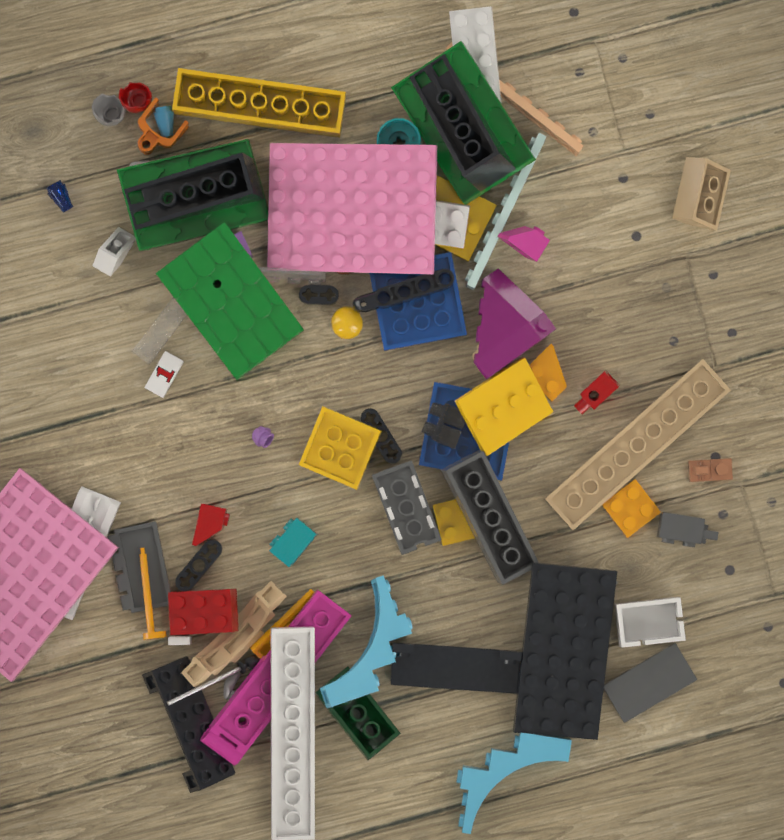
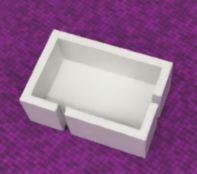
M680 597L614 604L619 647L641 646L639 640H642L644 645L686 640L684 622L681 620L676 621V617H683Z

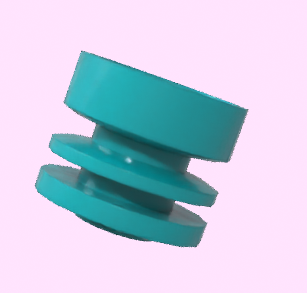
M394 118L385 122L377 134V144L394 145L398 139L405 142L403 145L422 144L418 128L411 121L404 118Z

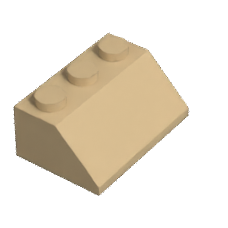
M686 157L672 218L684 224L717 231L731 170L707 158Z

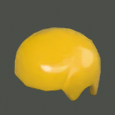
M343 306L337 309L331 318V326L334 333L341 339H352L358 336L363 328L360 312L354 311V308L351 306Z

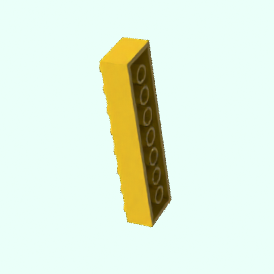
M178 68L172 111L175 115L340 138L346 92Z

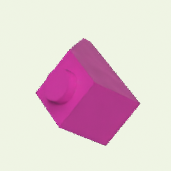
M523 226L501 232L497 236L522 256L536 262L550 241L544 236L545 232L536 226L533 229Z

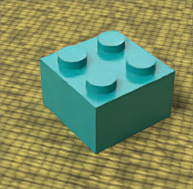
M299 518L295 520L290 519L283 527L286 530L281 537L277 535L269 544L272 547L269 551L288 567H291L318 535Z

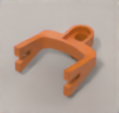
M156 97L138 119V126L143 132L138 139V149L144 155L151 154L158 144L164 148H172L189 129V122L185 120L172 138H165L153 131L147 124L146 119L159 106V99ZM149 144H150V147H149V148H144V147H143L144 145H149Z

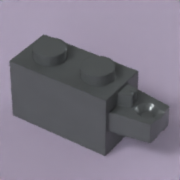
M666 512L660 513L657 537L662 538L661 542L674 544L676 540L682 541V546L695 548L696 544H705L706 539L718 540L719 532L708 530V525H705V519Z

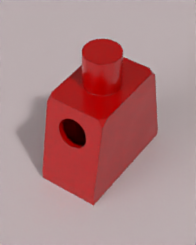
M605 370L580 393L582 398L574 407L582 415L590 407L595 410L620 384ZM593 391H597L599 394L596 399L590 397Z

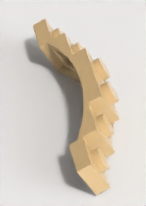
M270 581L261 591L254 595L238 614L239 631L220 633L181 672L184 677L196 688L211 674L217 676L230 661L235 664L264 634L261 629L275 616L273 610L287 596L275 583Z

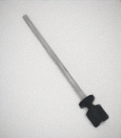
M252 655L244 659V664L241 661L238 662L237 668L167 701V704L171 705L239 671L244 674L246 673V668L252 670L256 666L259 658L256 655Z

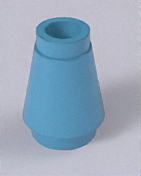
M163 106L155 108V113L153 114L161 136H173L174 113L172 107Z

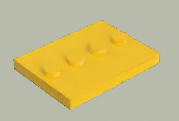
M436 175V200L463 204L451 183ZM480 196L467 204L470 205L464 248L435 244V246L469 262L497 207L496 204Z
M525 357L516 360L455 400L476 443L486 456L553 413Z

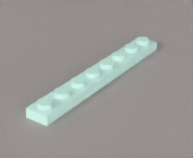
M541 133L538 134L537 138L532 137L528 145L536 159L547 137ZM535 161L524 167L519 176L514 175L510 186L513 187L510 195L506 193L501 202V205L504 206L501 214L497 212L492 221V224L495 225L492 233L487 232L483 243L486 244L484 250H479L474 259V262L477 263L475 269H470L465 278V281L468 282L467 288L475 289L499 239L497 236L502 232Z

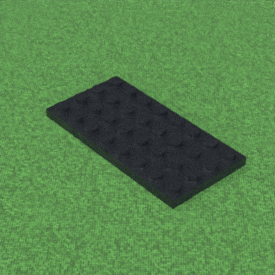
M532 562L513 724L514 733L522 732L536 735L598 740L618 571Z

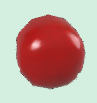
M129 82L125 88H120L118 98L127 111L137 114L145 111L151 104L152 93L148 86L141 82Z

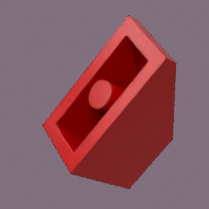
M201 503L192 545L199 546L222 531L224 526H228L230 514L227 513L228 509Z

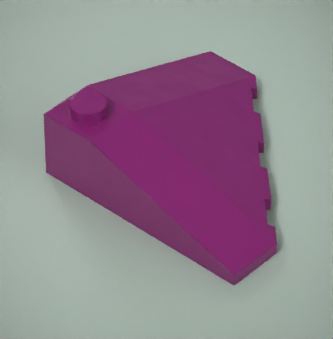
M499 268L481 281V288H484V296L479 301L478 315H482L481 326L477 327L476 343H479L478 354L474 355V364L485 379L491 377L556 330L544 311Z

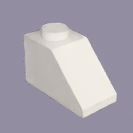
M118 227L99 248L93 267L111 277L119 268L135 242V236Z

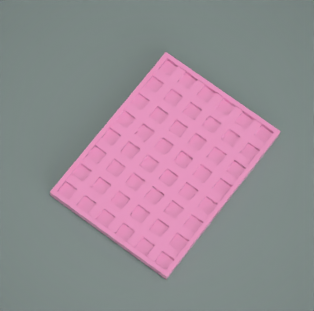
M270 143L267 270L434 274L437 145Z
M21 468L18 469L0 492V673L11 682L16 679L119 548Z

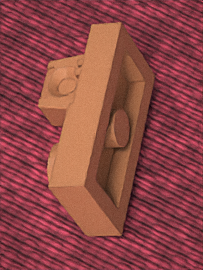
M732 458L688 461L689 482L733 480Z

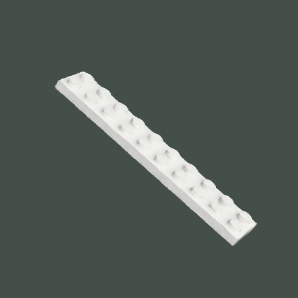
M313 626L271 628V840H315V628Z

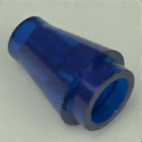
M61 180L46 188L48 191L47 195L63 213L74 207L66 185Z

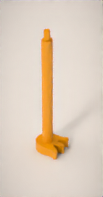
M140 548L141 554H139L147 624V633H143V640L166 637V631L155 632L147 554H145L144 548Z

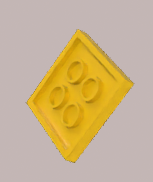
M322 406L299 465L357 490L382 431Z

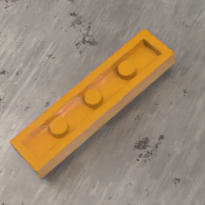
M310 589L271 628L288 627L315 592ZM271 628L250 647L252 652L260 659L271 650Z

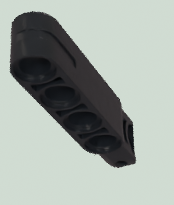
M440 269L434 271V274H424L360 295L352 302L354 311L366 313L379 308L385 309L447 290L453 285L454 274L449 269ZM447 274L451 281L445 285L441 284L438 279L439 276ZM420 281H428L430 288L427 291L419 289L418 284ZM401 287L409 288L410 294L407 297H401L398 294V290ZM381 293H387L390 296V300L387 303H380L378 301V296Z

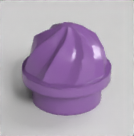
M260 426L252 433V439L258 447H268L274 438V434L271 433V429L268 427Z

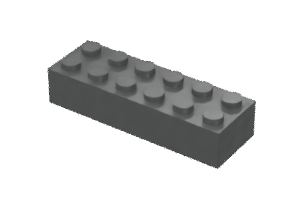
M477 450L441 469L497 583L504 585L530 571L532 562L539 563L484 451Z

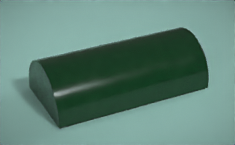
M347 666L323 686L336 681L347 673L350 668ZM319 688V689L315 692V695L319 698V700L322 702V704L326 707L325 702H324V699H323L322 694H321V691H320V688ZM370 694L326 708L367 761L401 734Z

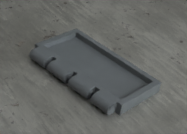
M157 521L114 530L115 534L107 537L119 547V553L112 556L114 571L123 570V574L115 575L119 592L127 590L128 594L120 596L122 610L131 609V613L145 611L139 554H141L140 548H144L145 554H147L152 609L168 606V592H171Z

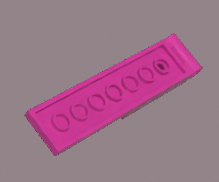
M317 589L288 627L313 626L315 628L316 663L352 615ZM271 650L266 656L263 655L200 739L201 742L234 766L239 763L250 746L271 721ZM245 717L244 722H238L239 718Z

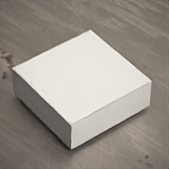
M190 635L170 636L168 638V645L192 644V636Z

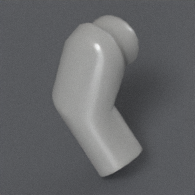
M240 672L228 676L225 680L223 696L226 700L230 699L236 692L233 689L241 676Z

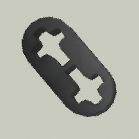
M305 285L299 291V298L301 302L307 305H333L338 301L339 293L334 286ZM307 289H310L311 293L318 294V297L312 296L308 301L302 295L307 292ZM328 290H332V293L336 295L331 298V301H327V297H320V294H326Z

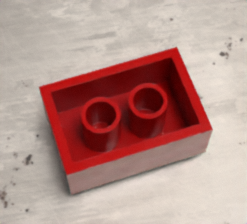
M237 588L168 592L170 635L239 631Z

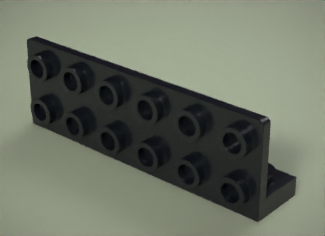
M393 642L396 662L392 663L391 685L517 694L521 651Z
M185 656L144 673L142 676L149 694L157 691L160 694L190 770L182 773L189 792L193 793L235 775V770L230 762L200 741L202 735L214 720L202 690L171 705L167 704V701L195 688L181 673L191 663L189 657Z

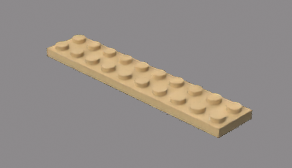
M704 359L700 360L545 498L546 502L573 531L731 391L730 388Z

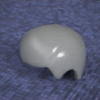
M100 94L94 99L92 104L93 115L102 125L115 126L124 119L126 110L116 95Z

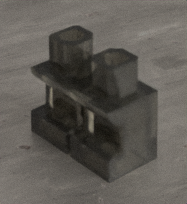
M432 403L429 414L439 417L437 425L426 421L422 433L432 437V441L455 450L462 432L460 430L463 429L465 420L457 407L447 403L445 405Z

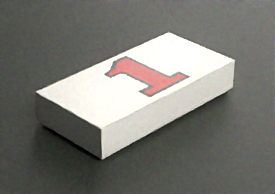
M165 351L144 388L164 398L184 361Z

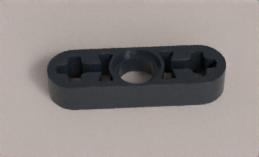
M372 408L365 409L361 414V422L372 426L371 422L366 423L364 421L367 418L366 413L369 412L371 415H376L374 418L375 423L381 422L382 424L377 429L386 431L388 435L386 441H377L376 447L386 462L391 464L397 463L402 457L400 447L379 413ZM390 440L393 442V444H390L391 449H397L398 451L395 460L392 457L387 458L386 455L389 452L386 447L384 450L380 447L386 445Z
M208 540L179 573L175 580L176 587L179 590H191L219 558L223 551L219 541ZM216 544V550L218 551V553H212L208 557L212 559V561L209 563L208 560L205 557L200 556V554L203 552L204 555H206L209 551L208 545ZM197 559H201L205 563V568L201 572H197L193 568V563ZM189 568L198 577L195 579L192 576L189 580L190 586L182 587L180 579L181 577L186 578L190 574L186 572Z

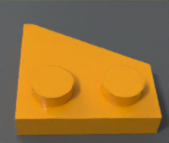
M550 344L529 366L544 395L552 402L567 388L554 346Z

